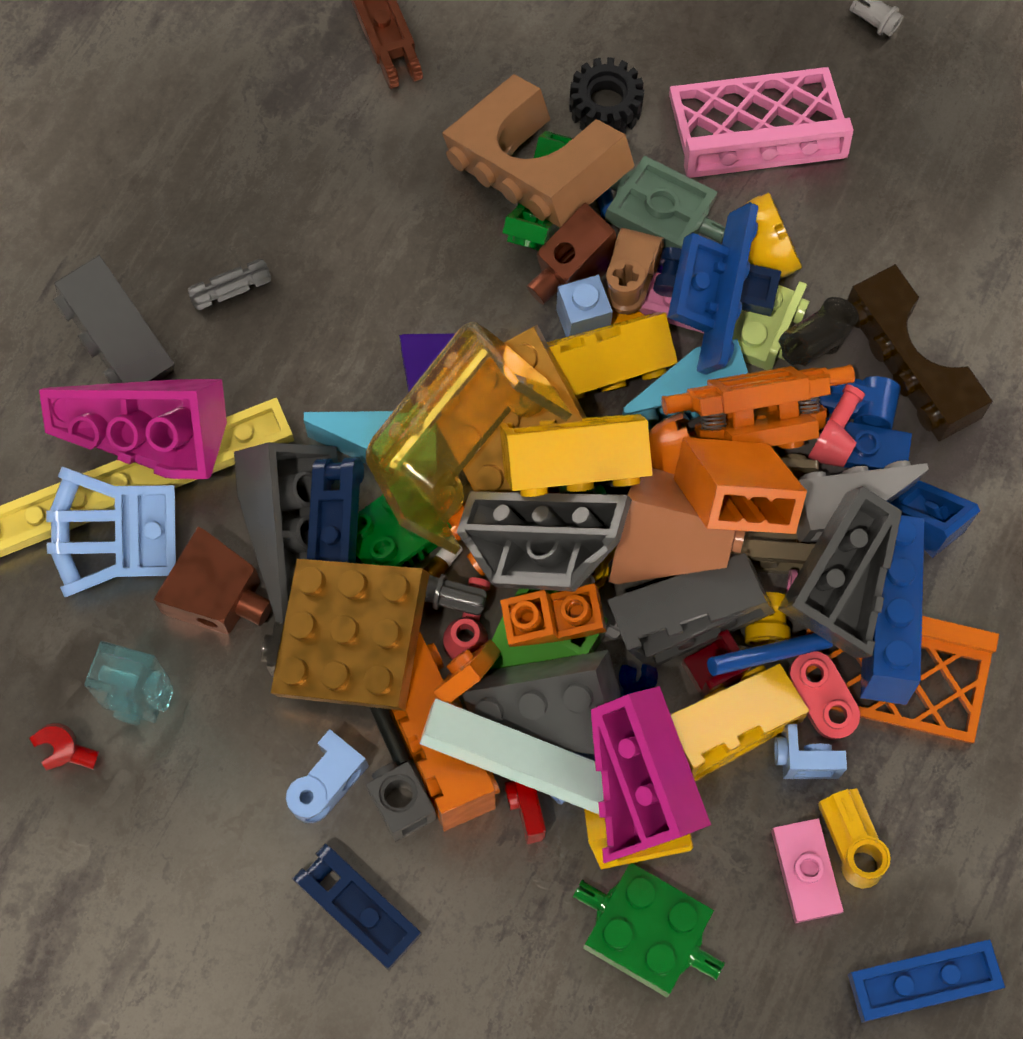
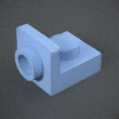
M787 724L781 733V737H775L774 759L776 765L783 766V779H839L847 770L846 751H832V745L809 744L804 746V751H799L797 724Z

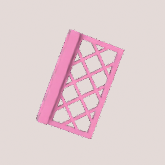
M829 67L670 86L669 97L685 156L684 169L686 176L689 178L848 158L854 129L850 118H844ZM821 82L823 91L816 97L804 91L801 87L804 84ZM775 88L785 94L776 102L761 93L764 89ZM736 93L745 99L736 107L721 98L725 94ZM696 98L705 104L696 112L684 106L682 100ZM792 98L809 106L802 115L786 107ZM752 103L769 111L762 120L746 112ZM712 108L729 115L722 125L705 117ZM818 110L831 117L832 120L815 122L810 118ZM778 115L794 125L774 127L770 123ZM738 120L753 128V130L734 132L730 128ZM698 125L713 133V135L691 138L690 133Z

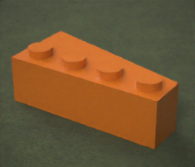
M419 632L405 711L391 709L445 832L494 810L495 794L500 793V789L492 772L419 744L431 706L435 699H439L434 691L443 681L439 670L444 668L443 661L434 642L426 645L421 632ZM459 697L450 703L462 708Z

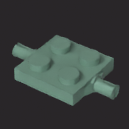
M645 155L634 170L628 172L610 187L616 191V194L606 210L604 220L619 228L663 237V249L666 247L682 249L684 237L691 233H701L719 242V244L723 242L725 226L707 218L718 192Z

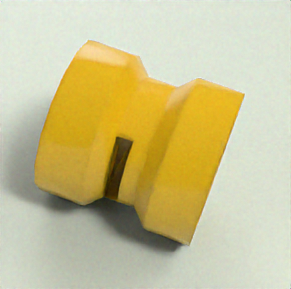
M766 592L775 613L749 624L745 628V643L747 645L757 647L791 638V629L786 624L787 615L778 610L785 594Z

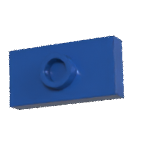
M849 421L844 429L857 444L843 468L867 466L869 470L884 469L885 466L893 462L909 460L912 433Z

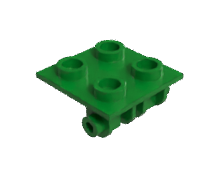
M401 480L358 512L356 557L363 564L403 567L402 564H405L406 567L413 568L414 563L411 558L415 556L419 561H423L425 559L424 554L428 555L438 546H443L446 543L445 538L450 535L449 529L452 526L404 480Z

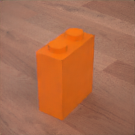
M686 437L682 439L674 480L707 529L796 534L807 490L768 443Z

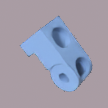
M330 729L317 743L324 756L307 776L292 782L286 793L288 808L298 820L304 823L313 824L325 818L369 767L365 757Z

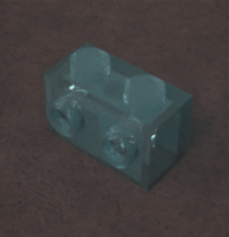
M100 641L84 686L104 709L114 711V718L133 725H140L141 719L156 723L159 712L167 710L173 693V685H170L171 680L154 655Z

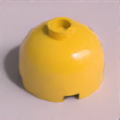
M768 192L753 198L747 203L751 202L758 205L756 217L758 230L754 240L751 242L748 257L749 263L780 270V278L794 274L795 271L802 268V265L770 193Z

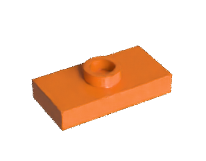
M491 639L473 653L469 649L464 650L446 665L450 673L436 688L434 693L441 701L450 704L483 678L500 656L499 653L501 651Z

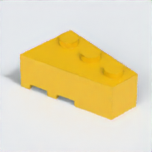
M641 414L582 418V421L555 424V420L539 421V426L514 428L513 422L499 423L504 477L512 491H520V496H542L548 494V487L565 485L567 491L570 492L587 491L594 489V482L612 480L613 486H632L640 484V477L652 476L648 420Z
M777 664L769 669H766L764 665L758 666L740 679L741 682L727 689L725 687L716 689L706 695L701 701L671 714L695 781L780 735L787 724L798 725L803 722L809 713V709L781 664Z

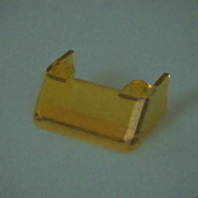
M469 322L457 331L376 432L366 451V463L400 526L455 555L461 547L450 530L447 521L460 510L464 500L463 485L458 475L512 410L513 413L522 418H529L545 408L566 422L572 416L570 410L544 376L491 331L477 322Z

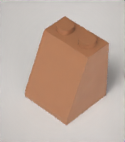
M652 468V476L640 477V484L632 485L628 492V496L632 501L620 542L615 548L609 582L622 584L727 568L731 552L741 553L746 531L707 529L675 482V474Z

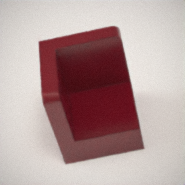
M727 629L718 633L715 643L686 657L682 661L683 668L702 699L721 687L727 689L741 682L740 679L750 670V668L717 676L710 674L707 667V661L710 657L740 651Z

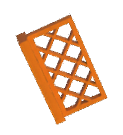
M922 616L921 648L926 649L936 666L922 674L921 681L940 670L954 694L933 706L919 684L915 692L927 710L913 719L902 717L894 703L878 701L869 708L858 706L860 717L973 744L976 738L992 653L996 652L999 634ZM807 628L805 635L812 634L814 632ZM839 648L828 655V657L833 659L844 651ZM937 652L952 656L942 661ZM959 657L978 661L975 681L961 689L946 665ZM856 658L862 667V658ZM807 667L805 672L806 677L810 672L817 669V667ZM861 674L845 683L846 686L850 687L861 680ZM973 688L971 701L969 702L964 693ZM958 698L968 713L965 731L948 728L937 710ZM886 704L891 714L875 709ZM831 707L830 709L832 711L844 713L843 710L839 707ZM931 715L936 724L921 720Z

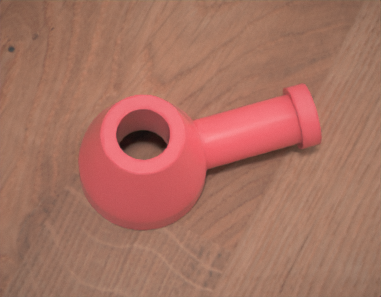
M846 384L843 388L842 397L808 456L812 460H818L821 464L844 467L857 444L844 428L859 401L863 400L865 393L849 384Z
M471 577L467 585L484 589L487 592L490 589L491 583L485 579ZM463 612L462 618L452 621L446 628L443 636V646L446 654L452 660L466 649L473 653L488 641L487 631L479 622L481 615L476 616ZM463 629H468L473 632L474 637L470 641L463 642L458 639L457 634Z

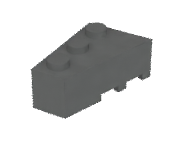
M863 486L846 492L778 610L852 657H871L875 645L873 636L878 613L882 611L884 602L882 592L887 569L891 567L902 511Z
M609 650L488 670L479 682L463 693L466 708L469 712L565 750L593 755L591 709L621 697Z

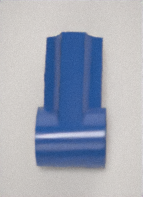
M870 376L864 380L855 379L854 383H847L865 393L863 400L859 401L850 419H854V423L892 429L901 386L892 379L880 376ZM846 384L831 386V395L818 397L820 399L819 403L827 408V413H833L843 395L842 390Z

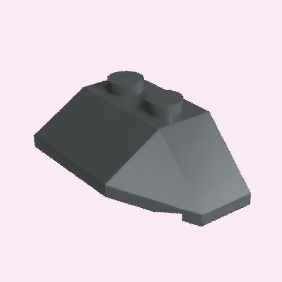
M470 491L457 533L467 545L474 559L493 586L575 592L620 542L632 499L628 495L548 493L542 496L523 497L520 496V493Z

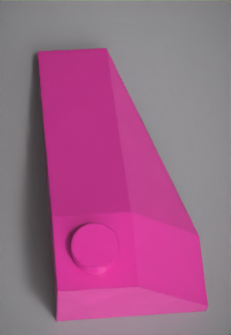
M175 379L49 387L39 390L45 433L90 450L97 448L118 456L117 460L124 463L132 464L135 462L154 469V474L164 478L208 479L212 475L227 424L222 379Z

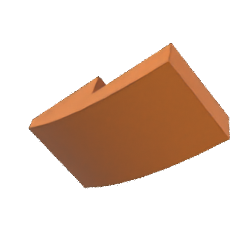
M595 583L580 586L575 592L560 591L549 594L546 590H540L500 600L507 641L510 647L558 642L607 632L599 589Z

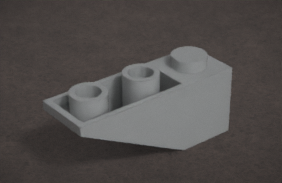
M904 460L890 463L884 469L869 470L867 466H856L837 475L826 476L825 472L816 471L801 476L798 481L807 490L796 532L798 542L805 544L817 543L846 492L863 486L891 503L912 488L929 470L928 464L911 465L910 461Z

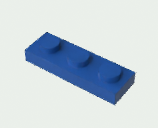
M990 939L866 968L848 974L861 1023L1005 988Z

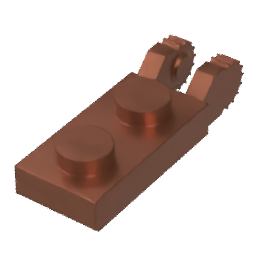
M351 0L376 63L381 65L388 87L392 89L399 86L398 72L393 66L392 59L402 56L405 58L407 70L412 80L423 79L422 69L415 53V43L397 0Z

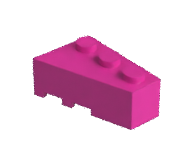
M660 686L630 693L591 709L596 771H601L604 798L603 801L598 802L600 818H605L607 847L602 848L603 863L680 838L711 825Z

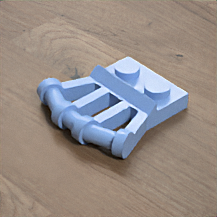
M62 466L58 475L62 480L50 510L46 511V522H51V542L46 543L47 554H51L64 584L60 587L63 596L68 597L115 577L168 576L176 563L175 485L114 486ZM79 485L115 498L114 510H70ZM115 521V541H70L69 522ZM116 553L115 565L82 578L71 554Z

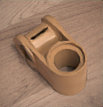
M626 228L620 229L606 274L608 284L607 298L613 311L628 315L641 309L653 275L656 274L664 247L663 237Z

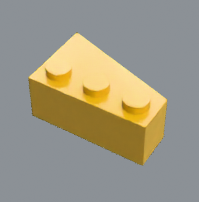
M655 312L547 342L577 399L585 397V392L600 388L601 392L626 386L625 380L641 375L642 380L660 377L667 372L666 367L678 363L666 312Z

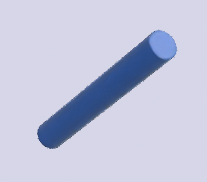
M816 633L710 657L707 661V667L712 676H717L828 649L833 644Z

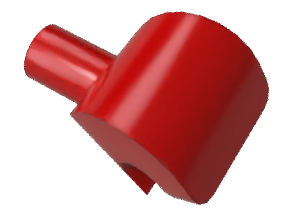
M60 723L48 724L29 738L33 747L44 743L53 746V754L41 761L46 770L60 767L67 762L94 769L99 755V751L77 745L73 731Z

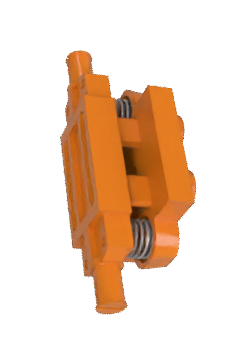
M850 364L830 369L823 367L797 370L792 366L707 380V386L687 389L686 393L662 396L661 404L665 415L689 410L697 412L701 418V422L694 426L697 438L768 443L770 446L778 445L779 448L793 449L802 447L806 440L819 438V429L826 426L827 408L819 403L820 399L818 397L831 395V386L854 383L855 372ZM813 399H816V401L799 402V401H803V400H813Z

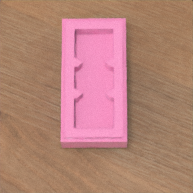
M819 818L774 827L771 833L794 923L843 913Z

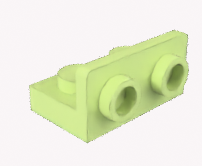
M799 281L795 291L778 284L771 316L741 311L735 323L732 339H738L746 363L764 370L773 369L777 358L786 360L795 336L788 334L792 322L801 324L810 303L809 300L803 299L807 287L806 283Z

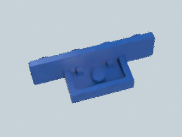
M751 202L729 213L722 245L695 233L687 235L683 240L667 317L704 332L697 372L705 375L726 367L734 351L732 338L735 323L742 311L740 298L743 283L750 270L748 257L751 242L754 240L758 230V223L756 222L758 205Z

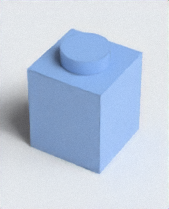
M599 275L558 286L556 311L566 337L611 325L613 311Z

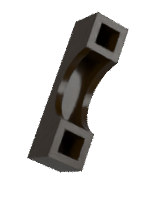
M894 264L852 286L845 304L846 314L852 325L860 328L869 340V346L874 357L879 362L885 363L893 375V380L901 386L900 394L904 397L908 396L917 409V417L921 425L927 431H932L940 442L982 419L993 401L968 366L946 367L938 365L926 359L914 347L909 337L907 322L919 300V296L897 265Z

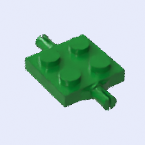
M633 863L628 865L620 882L607 894L584 882L582 879L572 897L597 911L595 926L583 949L667 998L679 976L690 966L716 981L725 965L724 961L722 962L700 949L703 931L714 910Z

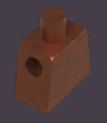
M585 202L539 249L537 258L541 273L526 286L528 291L539 303L544 305L557 293L558 286L596 275H599L601 278L607 273L606 270H608L617 239L615 230Z
M197 527L153 599L160 612L166 616L224 634H229L233 630L240 616L261 626L268 618L272 609L270 600L255 593L260 583L257 570L249 562L200 527Z

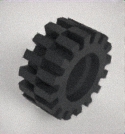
M607 57V64H602L601 58L593 59L592 68L586 62L581 66V73L579 71L575 72L570 87L569 111L572 112L574 123L580 121L579 129L583 131L596 119L626 134V127H629L631 130L634 128L636 120H639L641 116L644 97V83L642 77L637 79L638 71L634 67L627 72V62L621 60L619 66L614 65L615 58ZM599 90H611L618 93L622 97V101L614 106H601L592 101L591 95Z

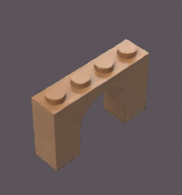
M515 74L442 132L448 151H446L447 158L457 170L469 172L483 186H492L502 192L511 203H520L530 209L539 220L544 221L546 219L559 228L585 202L590 205L634 167L626 135L598 119L594 120L565 146L549 155L533 159L512 157L514 151L523 142L551 120L541 88Z

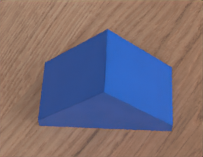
M920 480L890 503L902 511L901 515L925 518L924 550L932 559L965 533L980 512L978 504Z

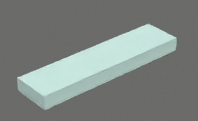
M435 699L419 744L599 814L598 802L603 801L604 798L601 771H596L595 761L439 699Z

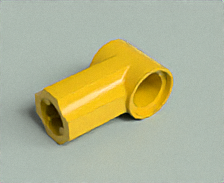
M846 789L821 800L818 806L842 861L841 869L844 878L848 883L857 888L873 887L889 868L891 857L885 843L878 838L858 789ZM857 853L869 854L876 861L877 870L870 873L860 870L855 864L854 855Z

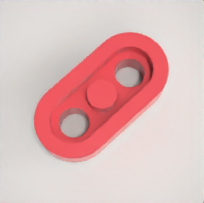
M814 651L799 655L790 665L788 677L809 709L807 716L813 727L821 736L828 739L837 740L849 736L859 724L860 711L835 664L827 655L821 652ZM816 666L820 669L822 677L819 682H811L807 679L805 674L807 667ZM831 707H839L843 710L845 718L841 724H836L830 720L829 710Z

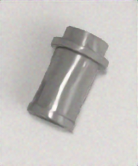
M854 0L849 9L850 12L855 13L876 27L877 34L882 35L885 33L889 37L896 31L904 17L899 13V7H891L881 0H859L860 2Z

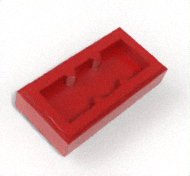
M515 781L505 782V791L510 811L519 809L526 843L532 844L543 841L546 829L537 791Z

